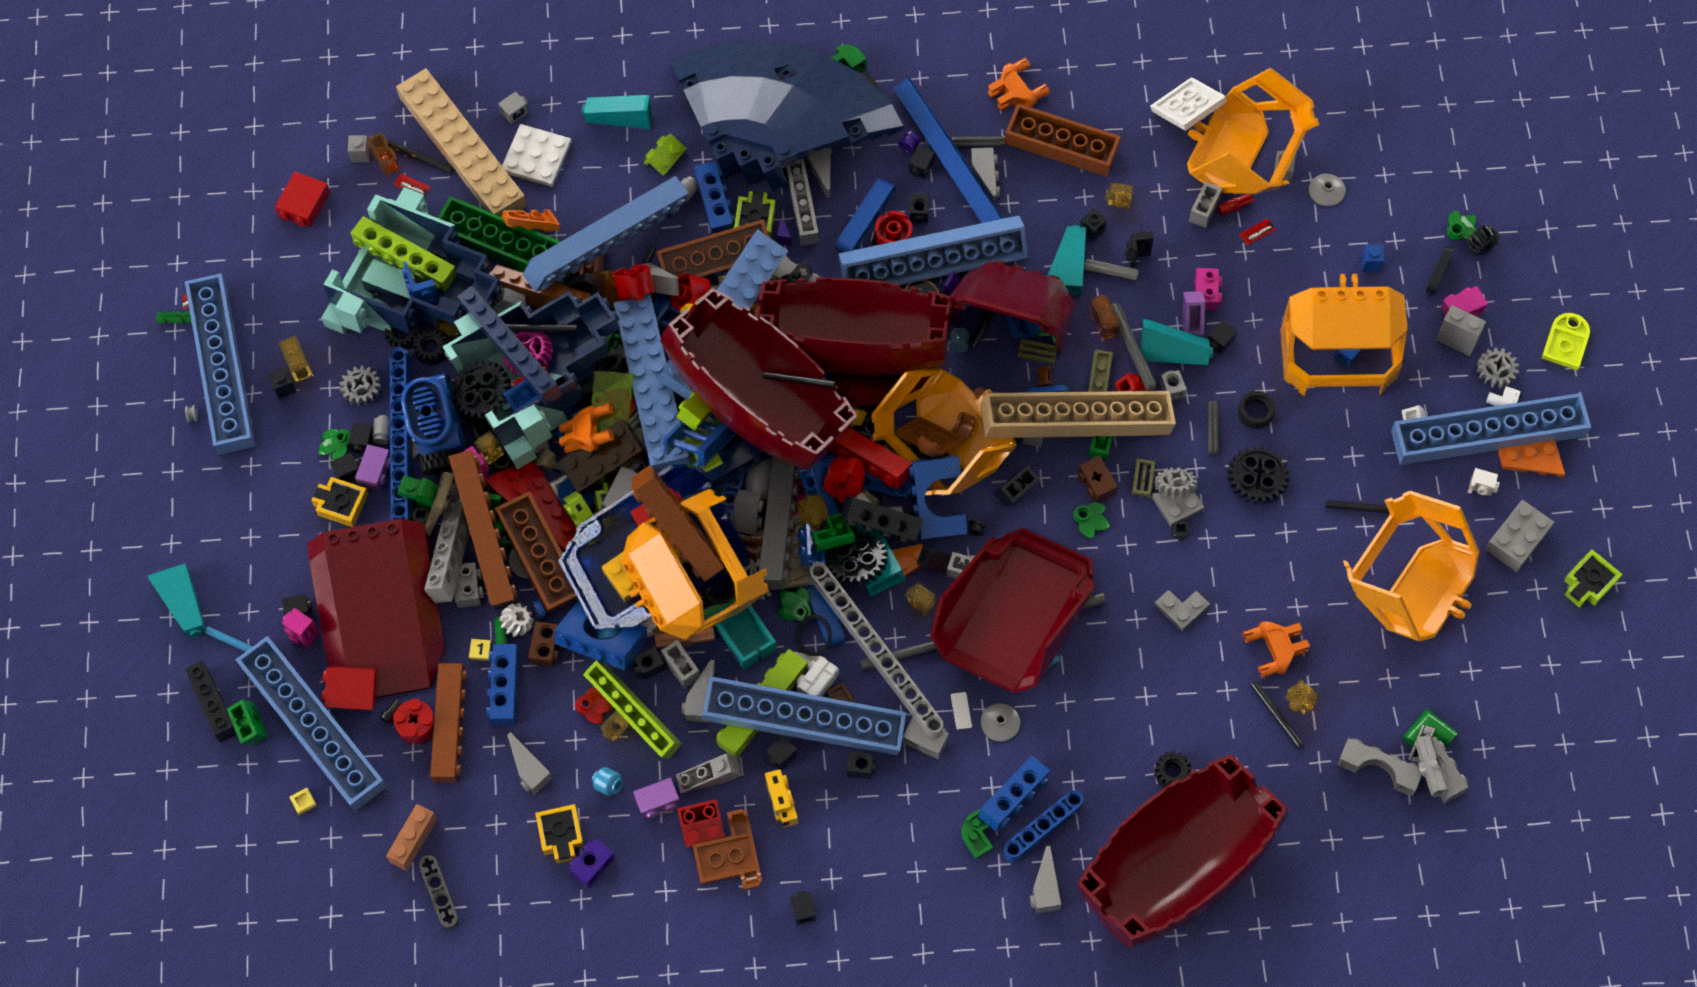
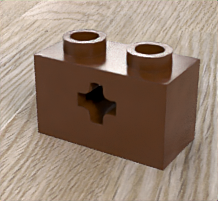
M1100 455L1079 465L1077 476L1081 483H1085L1090 499L1093 498L1096 503H1099L1117 494L1118 486Z

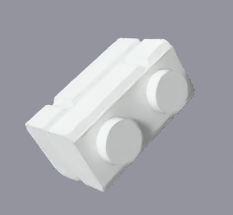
M822 656L817 660H812L808 666L809 671L807 674H802L796 682L797 692L822 697L839 676V668Z

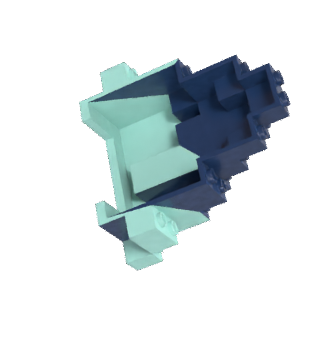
M404 187L396 201L375 194L367 208L370 220L454 265L456 268V278L445 292L440 289L436 290L439 299L437 305H432L412 296L410 298L402 270L395 264H388L379 255H372L368 249L362 247L343 281L339 272L332 269L323 284L330 303L321 318L325 327L345 334L347 329L362 333L363 329L368 325L385 331V328L388 330H394L395 328L410 334L413 328H416V326L421 327L424 322L439 326L441 321H446L455 325L454 321L467 314L457 296L471 286L477 290L493 309L494 300L500 296L502 287L499 278L487 274L490 269L488 256L462 246L456 225L429 215L424 195ZM411 274L414 284L424 282V280L419 281ZM371 291L377 292L382 296L373 299Z
M568 291L534 312L529 305L525 307L523 302L520 301L497 314L505 324L577 325V332H544L553 345L554 354L551 356L552 362H547L548 368L546 371L548 370L550 376L557 383L562 393L561 397L548 406L538 398L514 412L509 402L507 404L502 403L503 410L498 408L497 415L492 411L485 414L487 422L517 470L537 458L534 453L537 450L536 446L552 437L550 431L568 421L565 416L567 409L583 400L580 394L582 389L579 383L594 375L591 369L593 367L592 363L609 354L606 347L609 343L605 337L620 329L617 322L620 319L614 310L610 311L609 307L611 306L606 297L602 298L598 292L581 302L577 295L573 296ZM468 314L454 321L461 336L444 345L443 349L459 377L462 376L460 370L467 371L466 365L471 368L472 362L479 365L480 360L484 363L489 360L491 363L496 362L499 366L503 367L509 374L508 378L511 382L521 378L517 373L513 374L511 370L507 369L502 353Z

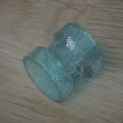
M956 328L952 331L950 345L953 351L962 353L968 349L969 332L966 329Z

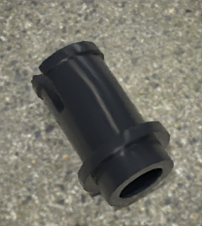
M395 698L385 711H381V720L386 724L393 723V715L402 703Z

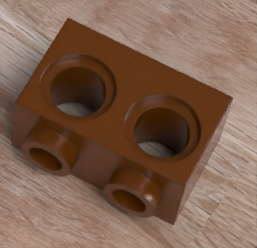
M535 621L528 656L531 665L554 668L555 661L559 659L558 645L555 644V629L558 624ZM547 633L553 634L550 638H544V635ZM544 651L549 652V654L545 657L540 656V654Z

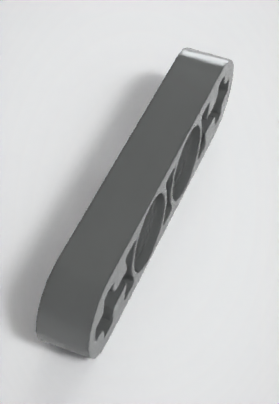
M425 855L420 859L419 867L439 921L445 929H454L459 923V917L441 869L435 857ZM427 861L433 863L431 867L434 873L430 874L427 867H424ZM434 878L441 880V885L437 888L430 886V882ZM445 896L448 898L445 906L437 905L439 897ZM448 910L451 918L454 917L451 924H448L447 921L444 922L447 920L444 911Z

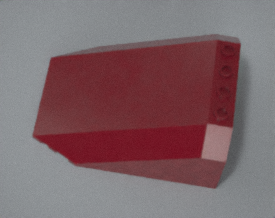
M995 260V262L989 261L969 272L947 300L955 324L959 323L962 310H966L967 305L1030 321L1040 325L1041 331L1056 335L1059 353L1063 352L1076 308L1075 302L1059 277L1049 275V277L1043 276L1041 272L1036 270L1028 272L1018 265H1013V267L1006 266L1005 262Z
M397 519L322 532L307 543L309 563L328 667L377 668L376 698L430 689L438 670V663L445 651L440 604L434 603L424 590L433 558L431 540L424 523Z
M1025 528L1006 533L1004 537L999 539L991 538L940 597L930 638L943 660L971 674L977 675L1012 693L1034 688L1045 676L1094 590L1092 559Z

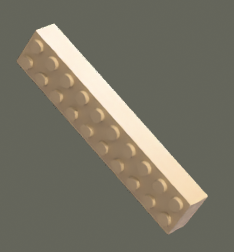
M427 68L396 86L401 101L486 211L502 217L503 210H522L527 206L525 195Z
M1170 391L985 393L980 404L986 438L1170 435L1176 425Z

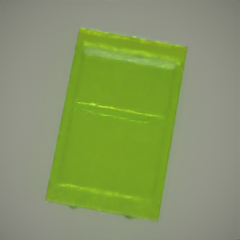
M595 371L591 406L597 407L610 402L614 409L613 414L599 418L597 433L603 432L621 419L629 422L634 374Z

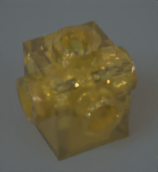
M807 496L796 504L803 525L810 523L812 527H817L829 517L822 496Z
M1300 679L1295 686L1288 690L1285 698L1289 702L1287 706L1295 713L1300 711L1305 715L1314 708L1315 702L1320 697Z

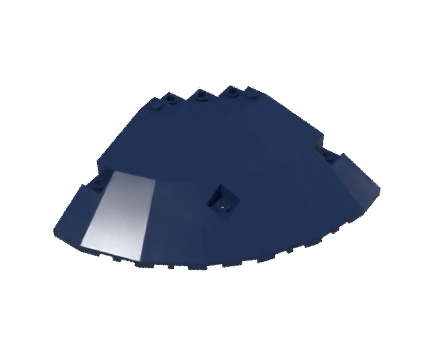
M735 41L694 49L670 61L725 179L742 171L748 185L766 178L772 192L788 185L782 168L802 158L847 142L848 146H854L866 139L872 141L885 134L889 137L904 129L892 103L862 74L822 53L785 43Z

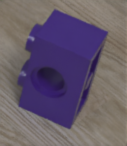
M595 838L592 842L586 843L579 857L575 856L569 864L570 874L589 889L615 859L614 853ZM590 858L596 860L593 865L588 866L585 864Z

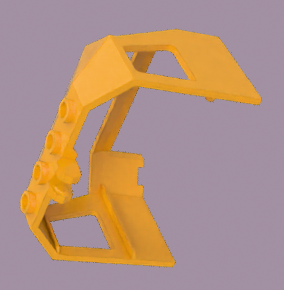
M1269 68L1233 87L1226 95L1227 102L1213 112L1207 125L1199 121L1193 125L1196 130L1190 129L1188 132V136L1198 141L1187 162L1189 173L1203 184L1206 181L1222 188L1221 193L1256 194L1277 190L1290 184L1287 180H1282L1306 132L1319 125L1318 118H1315L1313 112V100L1275 70ZM1258 85L1276 100L1256 103L1242 91ZM1263 110H1290L1295 131L1268 183L1251 170L1269 133Z
M1340 274V287L1309 288L1290 296L1280 328L1284 380L1296 387L1303 396H1305L1307 387L1381 386V395L1398 378L1402 367L1408 330L1405 297L1403 294L1390 287H1358L1357 274H1352V287H1346L1345 274ZM1295 336L1312 350L1391 348L1392 367L1385 374L1308 375L1295 364Z
M940 367L904 372L872 413V423L874 422L875 431L873 433V442L885 440L902 458L911 463L912 460L920 459L895 434L894 412L916 399L917 417L920 416L949 431L955 426L959 413L965 412L975 417V426L969 438L947 452L950 456H959L960 466L964 471L952 485L945 486L940 480L934 481L930 485L933 490L928 491L925 495H949L964 491L995 473L1017 446L1014 438L985 437L980 404L985 393H992V391L987 389L978 397L962 379ZM930 376L921 389L909 394L922 377Z
M711 489L681 502V505L688 513L691 512L697 516L735 583L736 601L725 610L704 621L703 601L665 534L657 528V521L654 517L643 522L627 537L621 560L623 568L629 574L635 590L629 593L630 597H636L639 594L642 597V600L635 604L637 609L645 606L651 613L652 620L659 630L684 640L743 612L768 592V585L764 583L767 568L747 576L709 509L727 499L723 496H716L715 492Z
M1408 491L1403 493L1402 497L1394 500L1392 498L1384 500L1390 515L1353 570L1347 561H1343L1349 582L1356 596L1385 626L1386 630L1420 642L1435 638L1450 614L1460 619L1465 617V613L1456 608V605L1467 610L1471 608L1472 604L1461 597L1475 577L1479 549L1461 507ZM1422 516L1440 536L1441 540L1426 544L1417 549L1390 591L1361 581L1399 524ZM1440 523L1461 529L1468 545L1452 540Z

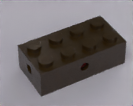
M621 419L607 428L614 435L613 441L599 445V448L592 452L583 449L575 450L559 461L578 493L586 496L617 475L621 466L627 468L648 454L628 421Z

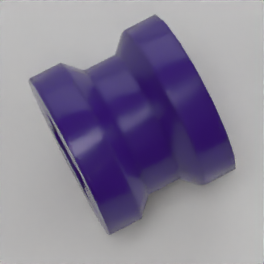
M906 131L903 134L904 138L899 140L898 146L904 152L912 154L915 146L921 140L914 132Z

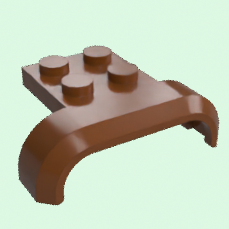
M961 412L958 415L955 426L949 431L918 416L898 428L896 436L918 446L920 452L937 458L966 441L973 432L976 420L974 416Z
M743 809L727 812L732 836L692 845L700 884L704 885L741 876L744 891L759 888L763 880L748 813Z

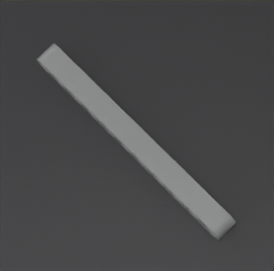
M821 562L814 563L810 568V579L925 734L932 739L940 737L943 732V721L827 566ZM817 571L824 573L820 577L814 575ZM828 586H832L835 588V590L829 592L826 591L825 588ZM840 601H844L846 605L840 607L837 605V603ZM851 616H855L858 618V620L855 622H850L848 618ZM863 631H866L870 635L867 637H861L859 634ZM873 647H879L881 651L878 653H874L871 651V649ZM885 662H890L893 666L890 668H885L882 666V664ZM900 677L904 679V682L898 684L894 682V679ZM908 693H913L916 695V697L914 699H908L905 695ZM924 708L927 710V713L921 715L917 711ZM931 724H937L939 726V729L931 730L929 726Z

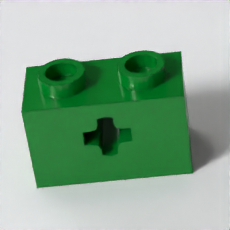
M242 699L226 709L241 744L253 746L269 737L253 701Z

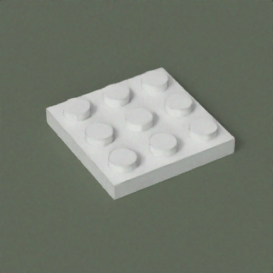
M1191 77L1150 105L1152 112L1186 131L1220 108L1227 100L1223 94Z
M520 124L502 167L509 175L553 187L572 143L571 138Z

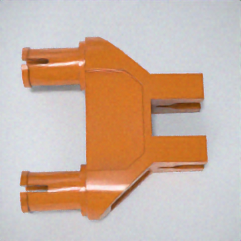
M1025 57L1014 64H1006L1001 78L988 85V95L991 98L1004 93L1003 96L997 99L999 102L997 107L1000 111L1013 105L1017 106V103L1031 107L1037 103L1038 99L1050 94L1046 84H1042L1034 90H1029L1018 73L1030 68V63Z
M607 402L597 407L588 406L579 411L573 419L559 425L560 432H565V436L559 438V444L561 446L565 445L566 453L579 449L592 452L597 450L599 445L614 440V435L610 429L597 434L599 418L614 413L612 404Z
M1264 621L1260 622L1258 627L1242 632L1246 643L1260 638L1265 639L1274 659V662L1258 666L1259 673H1262L1260 674L1261 678L1275 673L1285 674L1293 657L1308 652L1310 645L1307 640L1294 644L1290 640L1301 634L1302 627L1300 623L1283 627Z

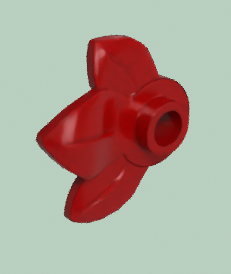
M595 687L588 689L585 696H580L575 702L576 711L581 715H585L588 721L594 724H602V714L614 708ZM582 703H587L588 707H584Z

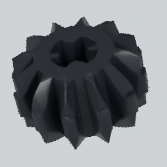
M1483 225L1469 235L1467 244L1476 255H1484L1486 252L1494 249V246L1499 243L1500 237L1494 227Z

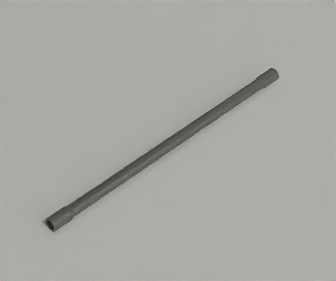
M1104 593L1091 595L1083 609L1106 604ZM929 641L891 653L898 661L934 651L937 648L933 641ZM869 658L860 660L862 671L876 668Z

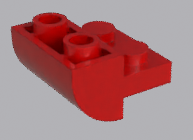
M717 799L677 808L686 847L725 838Z

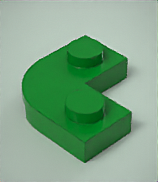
M980 809L970 814L965 819L961 828L962 839L975 860L993 849V846L983 833L990 826L978 817Z

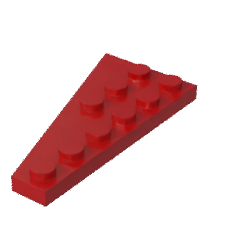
M535 460L518 470L513 466L485 478L486 487H490L495 494L501 495L506 502L530 491L560 549L571 559L588 552V545L564 507L560 504L557 495L549 485L539 466L534 465Z

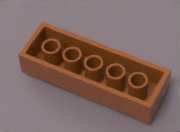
M1018 103L1005 132L1006 145L1106 177L1109 175L1121 140L1119 135Z
M764 219L659 250L657 254L661 268L676 277L682 273L704 277L731 269L757 229L769 237Z
M649 465L631 478L632 494L639 503L643 502L647 514L651 518L654 516L662 533L666 531L669 536V542L674 548L678 547L682 559L686 563L690 562L691 569L696 577L699 578L701 576L704 581H707L721 571L724 565L716 549L654 468Z
M530 491L496 507L495 515L547 614L582 598L583 591Z

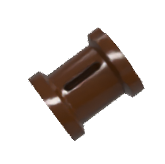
M1038 367L1036 369L1038 374L1037 387L1053 386V382H1051L1052 367Z

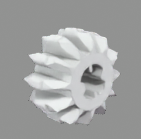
M512 603L502 611L499 621L503 622L501 628L507 629L506 634L512 632L513 637L518 634L523 636L531 629L534 619L530 617L532 612L526 611L527 606L522 608L520 603L516 605Z

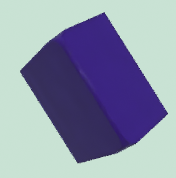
M781 220L777 233V242L779 245L791 246L790 233L784 220Z
M954 271L950 273L944 284V294L950 296L962 281Z

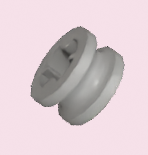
M192 405L191 408L185 406V415L188 423H191L192 420L198 421L196 405Z

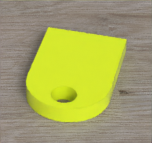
M1574 313L1559 315L1551 326L1541 359L1578 370L1590 335L1587 321ZM1573 320L1578 326L1572 327L1568 324V321Z

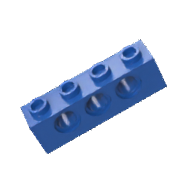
M715 161L694 166L695 177L699 185L698 188L711 234L732 229L733 225H735L734 214L729 212L731 203L729 198H725L727 189L725 183H721L720 180L723 178L721 168H717Z
M493 644V651L489 652V662L492 663V669L488 671V680L491 681V688L487 690V697L490 700V707H487L486 710L487 719H490L492 725H516L519 649L517 644ZM502 663L508 664L504 669H500L499 665ZM500 682H507L506 686L498 687ZM500 700L506 701L503 706L497 705Z
M1031 756L980 808L978 817L996 832L1001 827L1004 829L1011 821L1010 817L1013 814H1019L1023 809L1025 801L1028 800L1030 802L1036 795V790L1039 787L1043 788L1048 783L1050 770L1034 756ZM1025 779H1029V780H1031L1033 783L1029 784V783H1026L1024 780H1025ZM1011 793H1018L1020 797H1015ZM998 806H1004L1007 810H1001Z

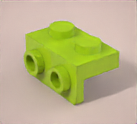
M672 134L661 136L656 142L658 144L655 149L652 148L645 155L647 159L644 163L646 165L650 163L662 176L669 171L687 149Z

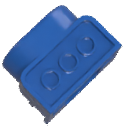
M446 373L414 379L406 385L401 395L402 412L408 436L412 437L418 452L422 456L441 450H452L455 454L467 449L459 410L454 406L456 403L452 401V398L455 397L451 393L454 390L452 381ZM428 408H431V414L429 416H424L425 411Z

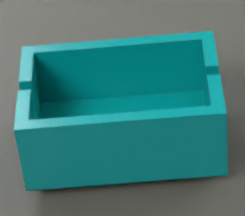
M751 605L743 612L714 625L743 670L758 662L759 656L763 659L777 650L776 641ZM727 607L723 608L722 610L718 611L717 613L713 614L712 616H714V615L720 613L721 611L725 610Z

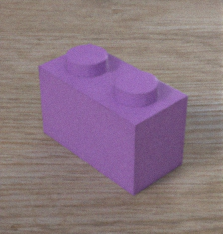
M1202 291L1183 292L1182 326L1184 332L1193 335H1204L1205 300Z
M367 444L355 477L358 486L380 491L382 485H385L387 480L386 473L388 468H390V451L388 449Z
M671 777L633 791L642 819L654 818L658 813L665 810L666 812L673 811L680 805Z

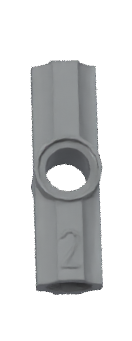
M1430 735L1421 736L1415 741L1420 758L1418 763L1419 770L1427 780L1431 796L1442 797L1449 791L1443 772L1446 768L1445 763L1437 753L1433 737Z

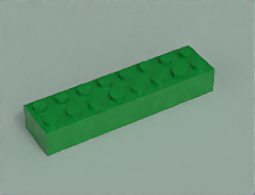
M452 196L449 197L437 217L456 225L462 246L485 254L488 258L517 269L519 262L525 261L529 264L532 258L561 242L525 227H509L502 217ZM570 272L569 274H567L566 277H570V275H575L576 273L572 274Z

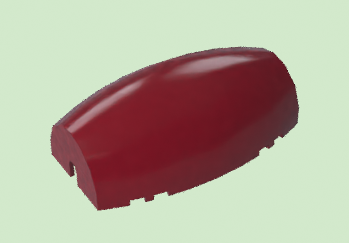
M798 278L796 283H786V279L762 282L759 305L757 306L755 317L759 319L761 316L777 327L806 352L824 372L857 376L897 375L908 371L930 369L945 365L950 322V309L947 304L949 296L930 290L928 294L918 292L917 287H911V290L901 289L900 284L852 278H816V282H805L804 278Z
M713 288L710 289L692 305L690 310L686 309L671 321L663 332L660 342L669 359L699 400L735 433L762 451L806 471L810 470L848 430L857 418L856 412L845 397L841 398L836 392L837 386L833 389L763 379V372L766 371L827 380L824 377L826 373L777 327L761 316L758 319L750 314L748 307L744 306L742 309L732 303L734 301L733 298Z
M1232 754L1208 763V766L1196 771L1195 769L1189 772V776L1182 780L1177 779L1143 803L1109 836L1110 840L1104 847L1101 846L1097 852L1098 855L1092 863H1089L1077 884L1081 894L1096 916L1121 943L1130 949L1155 940L1179 928L1225 896L1260 860L1288 816L1287 807L1264 785L1260 789L1256 784L1255 776Z

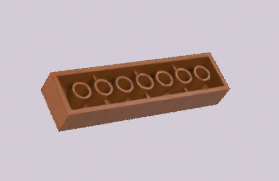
M472 450L451 455L449 460L491 606L493 609H497L512 603L514 604L518 594L515 585L510 584V579H513L509 565L505 566L504 563L507 560L505 549L499 546V542H502L498 528L495 529L493 525L497 521L493 509L489 510L488 507L492 505L488 491L484 492L483 490L486 483L482 472H478V469L481 468L477 454L473 455Z

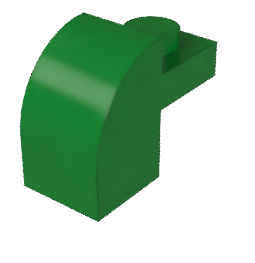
M852 45L837 46L836 55L830 56V58L857 72H862L867 68V58L858 48Z
M403 475L397 495L416 500L415 507H426L431 511L439 487L426 478L422 477V480Z

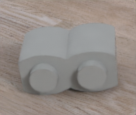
M504 287L500 296L494 300L493 310L496 314H499L520 301L526 307V295Z

